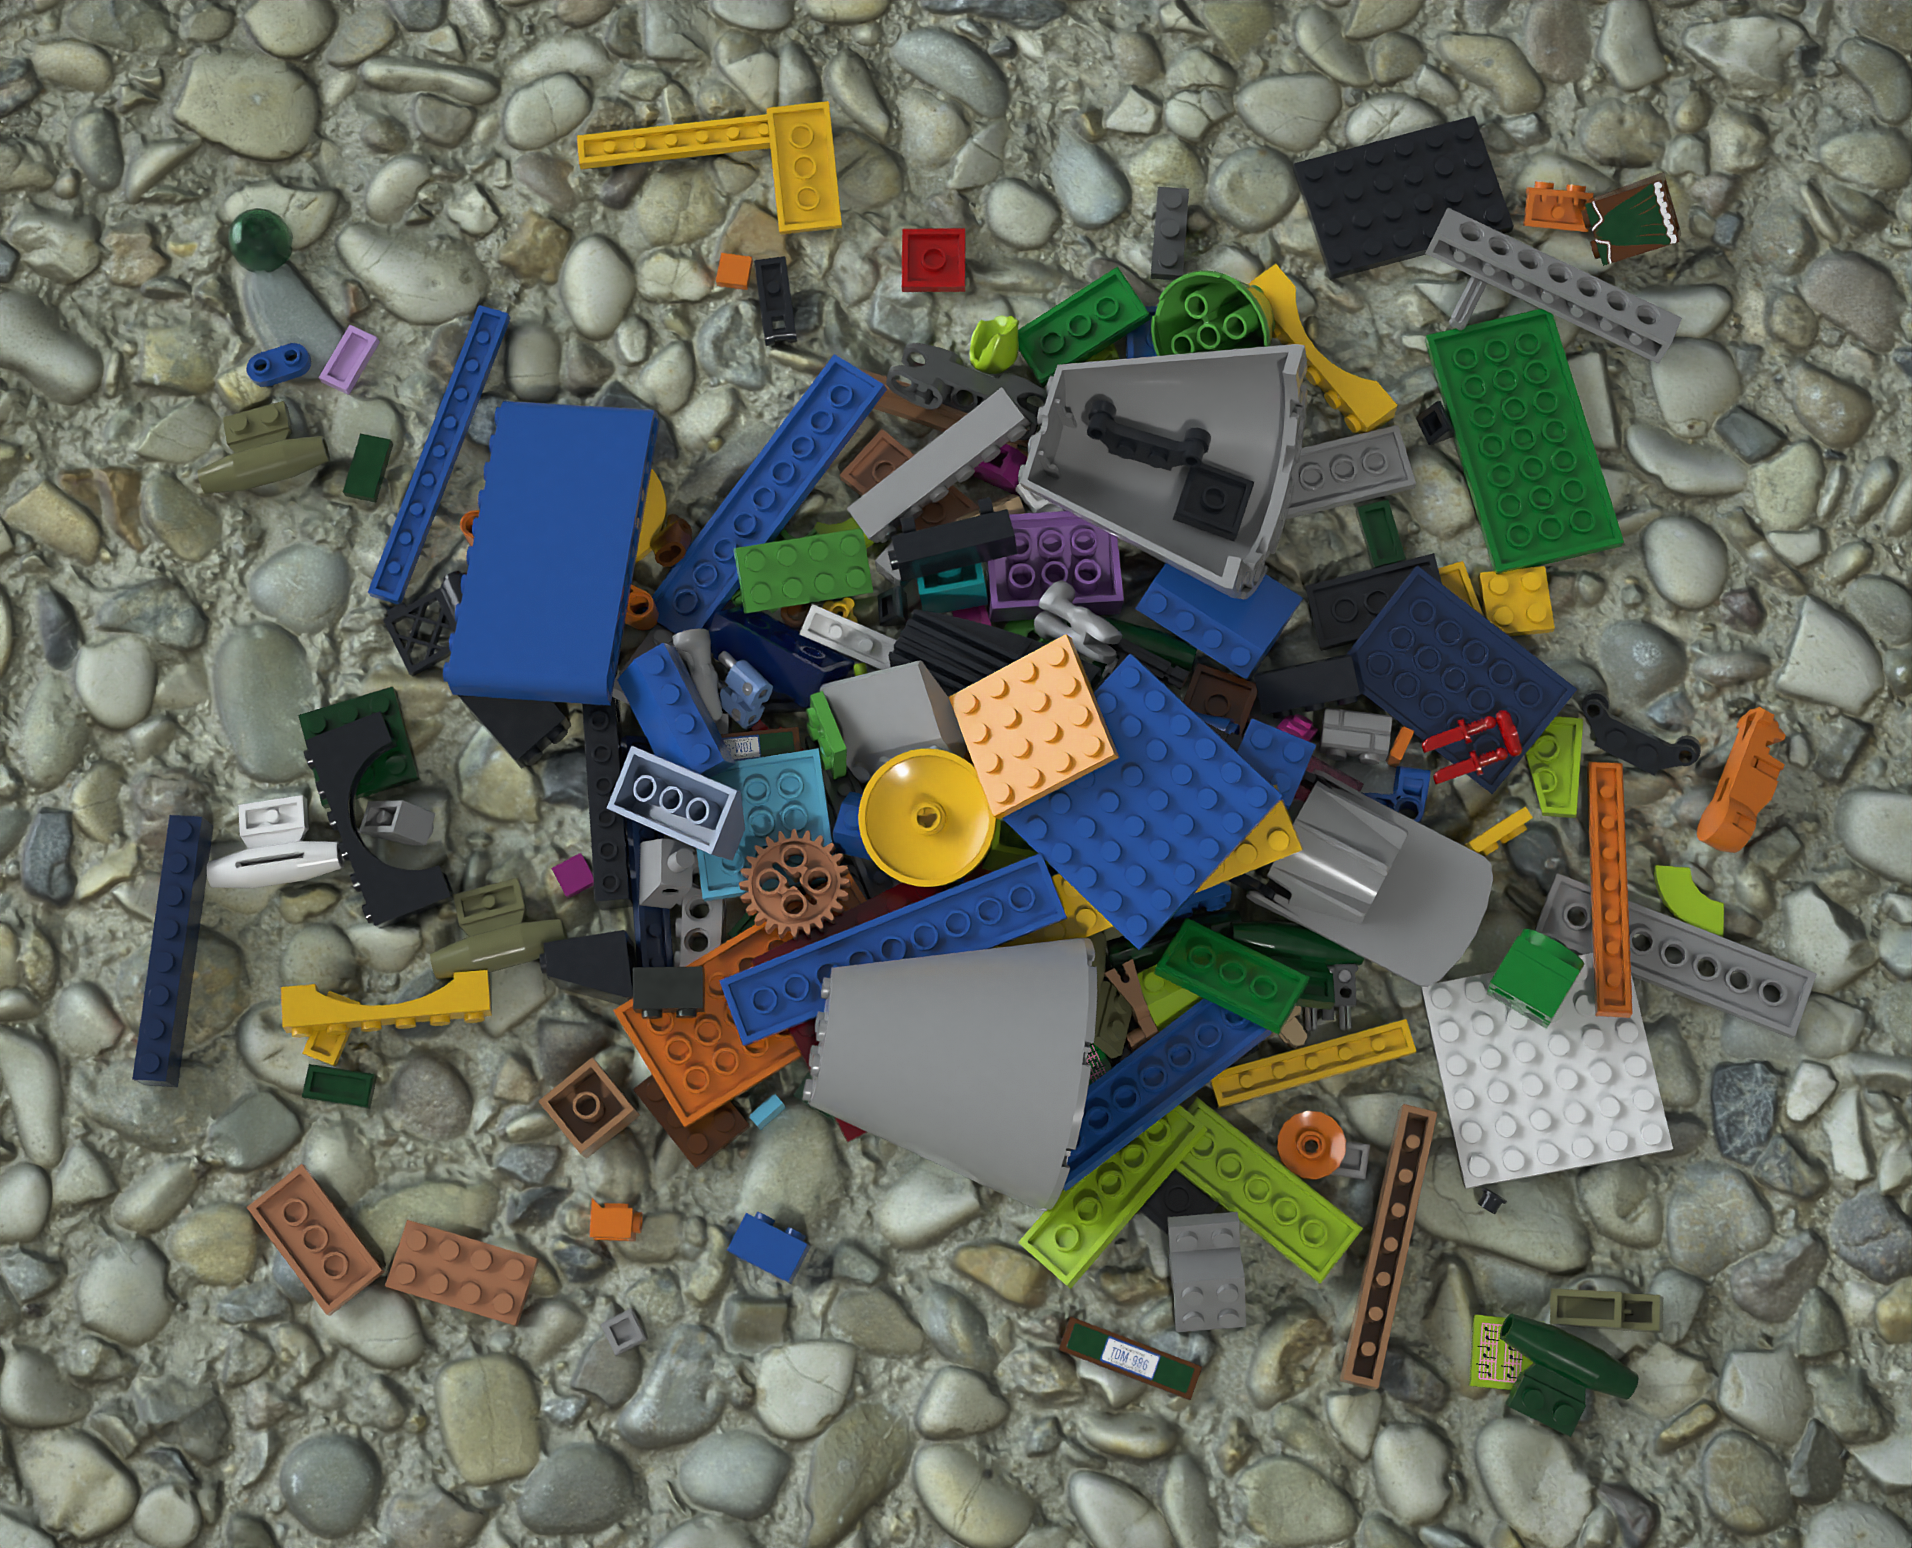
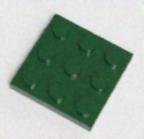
M393 686L298 715L305 740L379 711L386 715L397 747L381 755L368 768L360 781L355 800L420 780L398 696ZM314 768L312 770L316 782L319 781V777ZM320 797L321 805L325 809L330 808L327 799L322 800Z

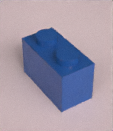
M758 1211L755 1216L746 1213L727 1251L792 1284L810 1249V1246L803 1242L806 1236L790 1227H787L785 1232L773 1227L775 1220Z

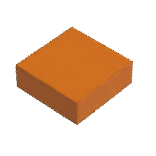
M721 253L716 285L748 290L753 265L752 257Z
M1405 726L1401 727L1386 762L1388 765L1395 768L1399 766L1414 734V730Z

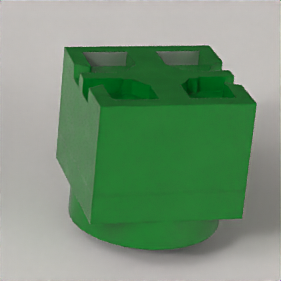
M1523 929L1490 981L1486 994L1547 1029L1584 967V962L1558 939L1531 929Z

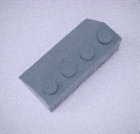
M631 746L606 809L711 855L733 861L745 831L741 791Z

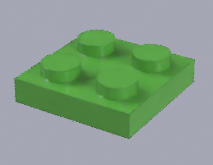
M823 691L810 695V708L806 709L809 719L807 729L813 742L818 740L821 749L819 753L823 769H830L835 780L846 776L847 749Z

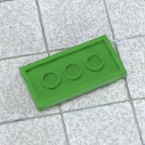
M861 528L733 549L745 614L874 592L864 534Z

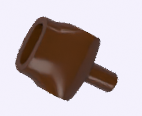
M676 514L668 515L666 528L650 541L651 549L658 564L669 567L677 564L684 558L692 540L691 526L686 520L679 518Z

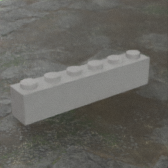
M1001 387L847 507V510L868 539L875 543L879 541L882 543L886 542L897 533L896 528L901 525L900 518L913 515L914 520L923 513V507L931 501L935 503L944 498L949 492L948 488L957 481L961 483L974 474V468L983 461L986 463L993 460L1001 452L999 448L1008 441L1015 442L1027 432L1025 428L1031 423L1009 393Z

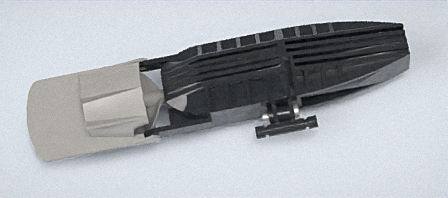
M914 609L912 618H909L904 630L900 633L898 641L896 640L894 644V651H890L888 656L890 667L921 660L949 698L953 694L1047 644L986 624ZM1124 638L1118 644H1107L1116 651L1117 658L1112 664L1106 665L1101 682V668L1080 659L1093 693L1130 653L1158 679L1162 681L1164 678L1167 679L1168 684L1179 690L1184 686L1190 673L1178 666H1175V668L1171 667V662ZM1208 724L1236 752L1238 751L1243 740L1242 737L1233 732L1229 735ZM1314 769L1312 773L1306 770L1300 785L1312 791L1306 802L1293 799L1288 810L1303 850L1264 865L1265 868L1270 870L1267 875L1270 879L1266 885L1245 873L1227 881L1248 891L1246 897L1254 903L1310 929L1417 986L1428 987L1440 981L1462 957L1477 934L1487 909L1493 882L1491 863L1479 853L1365 796L1327 773Z

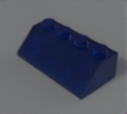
M743 605L715 613L709 629L713 658L718 660L719 655L723 651H727L737 662L746 660L773 686L772 691L785 693L793 697L796 704L806 708H810V695L820 692L822 684L844 679L855 662L821 643L800 635L799 631L762 611L745 614Z

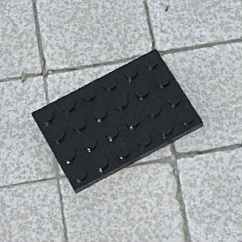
M1475 115L1297 162L1293 165V171L1330 280L1426 255L1429 244L1447 208L1503 234L1512 232L1514 227Z

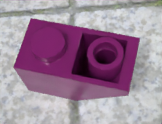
M1005 444L999 448L1001 452L993 460L986 463L983 461L974 468V477L1008 493L1018 495L1021 498L1015 489L1019 484L1018 474L1022 464H1026L1028 458L1017 448Z

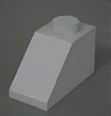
M403 800L368 801L359 833L406 845H426L433 833V821L436 813Z

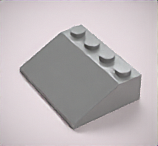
M921 660L822 684L820 687V692L823 691L846 746V765L861 784L869 782L874 773L887 761L911 750L939 749L953 753L961 758L964 757L968 750L948 696Z

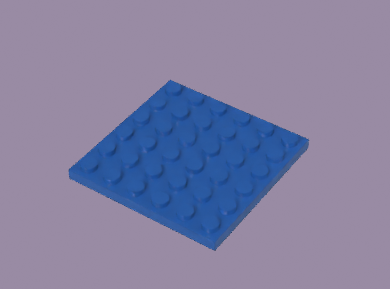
M1130 653L1094 692L1119 758L1002 819L1037 853H1042L1043 858L1138 950H1142L1285 796Z

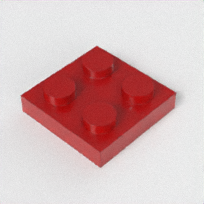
M965 228L902 229V292H965Z

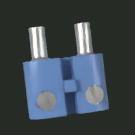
M723 651L719 655L718 660L730 671L725 680L728 687L718 679V694L721 706L744 729H749L761 718L765 709L762 703L768 701L773 686L746 660L737 662L727 651Z

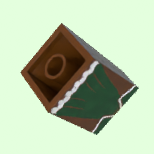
M1664 172L1588 199L1585 203L1586 209L1581 210L1586 229L1592 227L1595 240L1590 241L1595 259L1601 258L1603 266L1680 242L1681 229Z

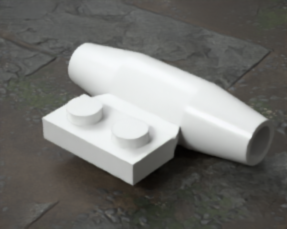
M300 795L238 805L240 837L248 849L209 861L207 863V878L212 888H259L305 881L344 868L345 860L339 849L338 844L340 842L303 841L307 830H309L307 799Z

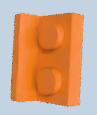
M1535 181L1534 188L1526 187L1527 200L1523 226L1581 232L1589 231V228L1586 229L1581 210L1586 209L1585 203L1588 199L1593 198L1594 193H1585L1586 186L1567 185L1566 191L1553 190L1554 183Z

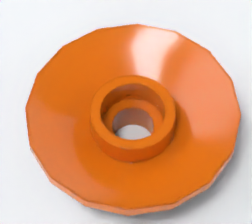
M1304 1111L1293 1115L1283 1124L1278 1134L1277 1151L1281 1162L1292 1173L1303 1179L1317 1180L1329 1176L1340 1167L1346 1153V1139L1342 1128L1332 1117L1318 1111ZM1313 1141L1317 1144L1318 1149L1314 1153H1309L1305 1150V1144Z

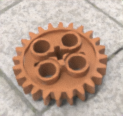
M793 829L791 837L786 839L782 831H779V841L774 843L767 836L766 843L768 847L763 849L755 845L754 847L758 854L757 858L752 856L746 857L751 868L741 869L742 876L748 880L739 882V887L741 890L749 892L744 893L740 897L743 903H751L745 910L748 916L757 914L754 919L757 926L767 922L765 930L768 934L772 933L775 928H778L780 939L785 937L787 931H791L794 940H797L799 931L804 930L807 937L811 938V928L816 927L823 933L825 931L822 922L826 920L829 923L835 924L832 912H844L843 906L839 901L849 900V895L841 889L851 887L849 879L841 877L847 875L849 870L847 866H838L844 860L841 853L832 856L835 851L833 843L823 847L824 838L822 835L818 836L815 841H812L809 830L805 832L803 838H799L796 829ZM799 855L804 858L798 867L786 865L787 860L791 856ZM778 864L795 883L800 881L803 891L815 899L817 904L812 905L796 887L792 886L790 888L786 877L775 870L773 865ZM816 878L828 880L826 887L821 890H814L810 885ZM767 880H778L779 886L774 891L769 892L762 889L763 884ZM797 901L804 904L803 909L798 914L786 912L788 905L792 902Z

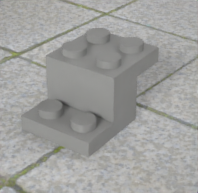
M1238 1212L1167 1217L1169 1264L1174 1296L1176 1332L1246 1327L1245 1275L1240 1251Z

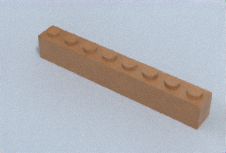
M1403 1104L1398 1110L1340 1382L1371 1390L1379 1388L1438 1112Z

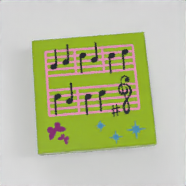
M1473 1315L1470 1387L1511 1391L1520 1372H1523L1533 1364L1532 1361L1500 1339V1330L1506 1318Z

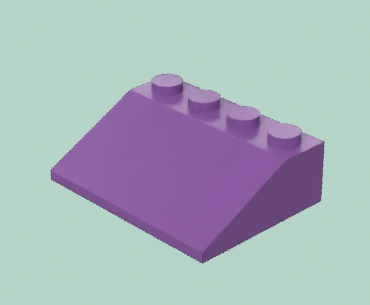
M1068 511L1009 514L1018 554L986 562L990 622L1035 619L1038 614L1045 611L1039 607L1042 596L1057 581H1065L1074 588L1075 598L1072 603L1075 606L1087 608L1096 615L1120 614L1124 598L1118 539L1116 536Z

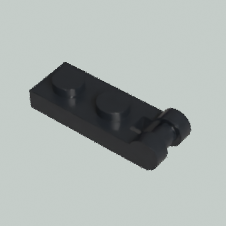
M786 257L754 260L765 345H775V342L787 340L788 343L797 342ZM785 321V327L773 329L772 322Z

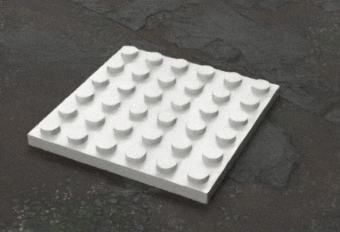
M1593 953L1579 955L1578 957L1584 962V967L1547 1029L1486 994L1489 983L1496 972L1434 983L1428 987L1421 986L1465 1189L1673 1150L1632 975L1633 1014L1631 1018L1595 1016Z

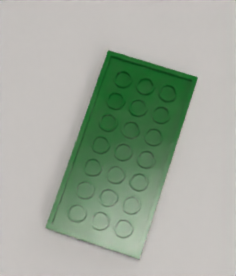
M1537 309L1468 325L1463 330L1455 328L1426 335L1425 344L1445 411L1454 428V441L1493 571L1499 574L1521 568L1537 567L1622 547L1624 543L1553 314L1543 309Z

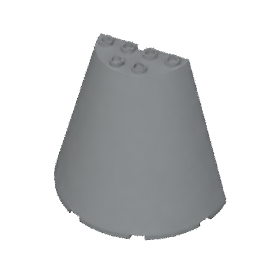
M1290 344L1057 365L1054 376H1050L1047 383L1046 392L1048 396L1045 405H1041L1038 411L1037 423L1041 425L1038 433L1036 432L1035 435H1031L1029 439L1028 459L1026 464H1022L1020 467L1018 482L1024 489L1229 597L1247 599L1256 591L1268 570V567L1264 565L1266 558L1269 557L1270 553L1275 554L1294 490L1295 482L1290 480L1292 469H1295V462L1299 463L1307 407L1308 386L1301 385L1303 377L1306 376L1307 372L1305 345ZM1096 400H1105L1112 403L1117 409L1114 421L1118 424L1179 442L1184 441L1186 431L1190 428H1202L1209 432L1211 443L1208 452L1203 455L1201 463L1254 482L1235 541L1173 520L1190 467L1186 465L1172 467L1171 471L1162 468H1154L1148 464L1131 459H1123L1108 453L1109 448L1105 444L1087 435V428L1090 422L1088 414L1092 403Z
M1074 938L831 968L830 978L824 977L822 983L821 998L826 999L824 1012L818 1011L816 1017L815 1032H817L816 1041H819V1045H812L809 1066H811L810 1075L813 1076L812 1080L806 1079L803 1100H808V1104L814 1108L1040 1211L1051 1210L1059 1199L1069 1174L1068 1156L1071 1154L1070 1149H1076L1089 1085L1091 1065L1086 1064L1091 1048L1089 1045L1094 1043L1097 1010V967L1092 966L1095 950L1091 939Z

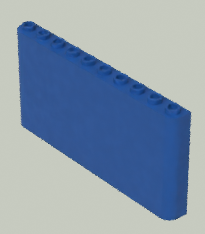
M503 401L501 407L496 408V432L490 436L489 441L490 462H486L484 465L485 487L484 490L479 491L478 495L479 517L473 520V546H469L467 549L468 571L467 575L463 574L461 579L462 601L457 603L455 608L457 626L455 633L452 632L449 638L450 660L445 662L443 667V680L448 682L453 695L611 705L660 422L657 410Z

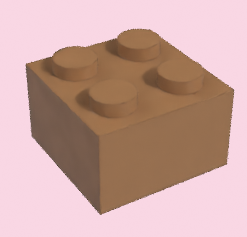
M593 1057L538 1101L577 1151L586 1159L640 1116Z

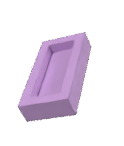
M349 325L319 376L320 381L349 395L380 343L378 338Z

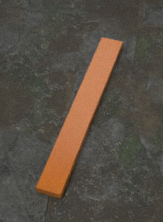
M1588 762L1587 788L1595 1016L1631 1018L1633 1010L1623 763Z

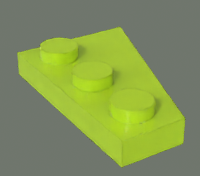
M1555 717L1526 752L1542 816L1577 817L1583 718Z

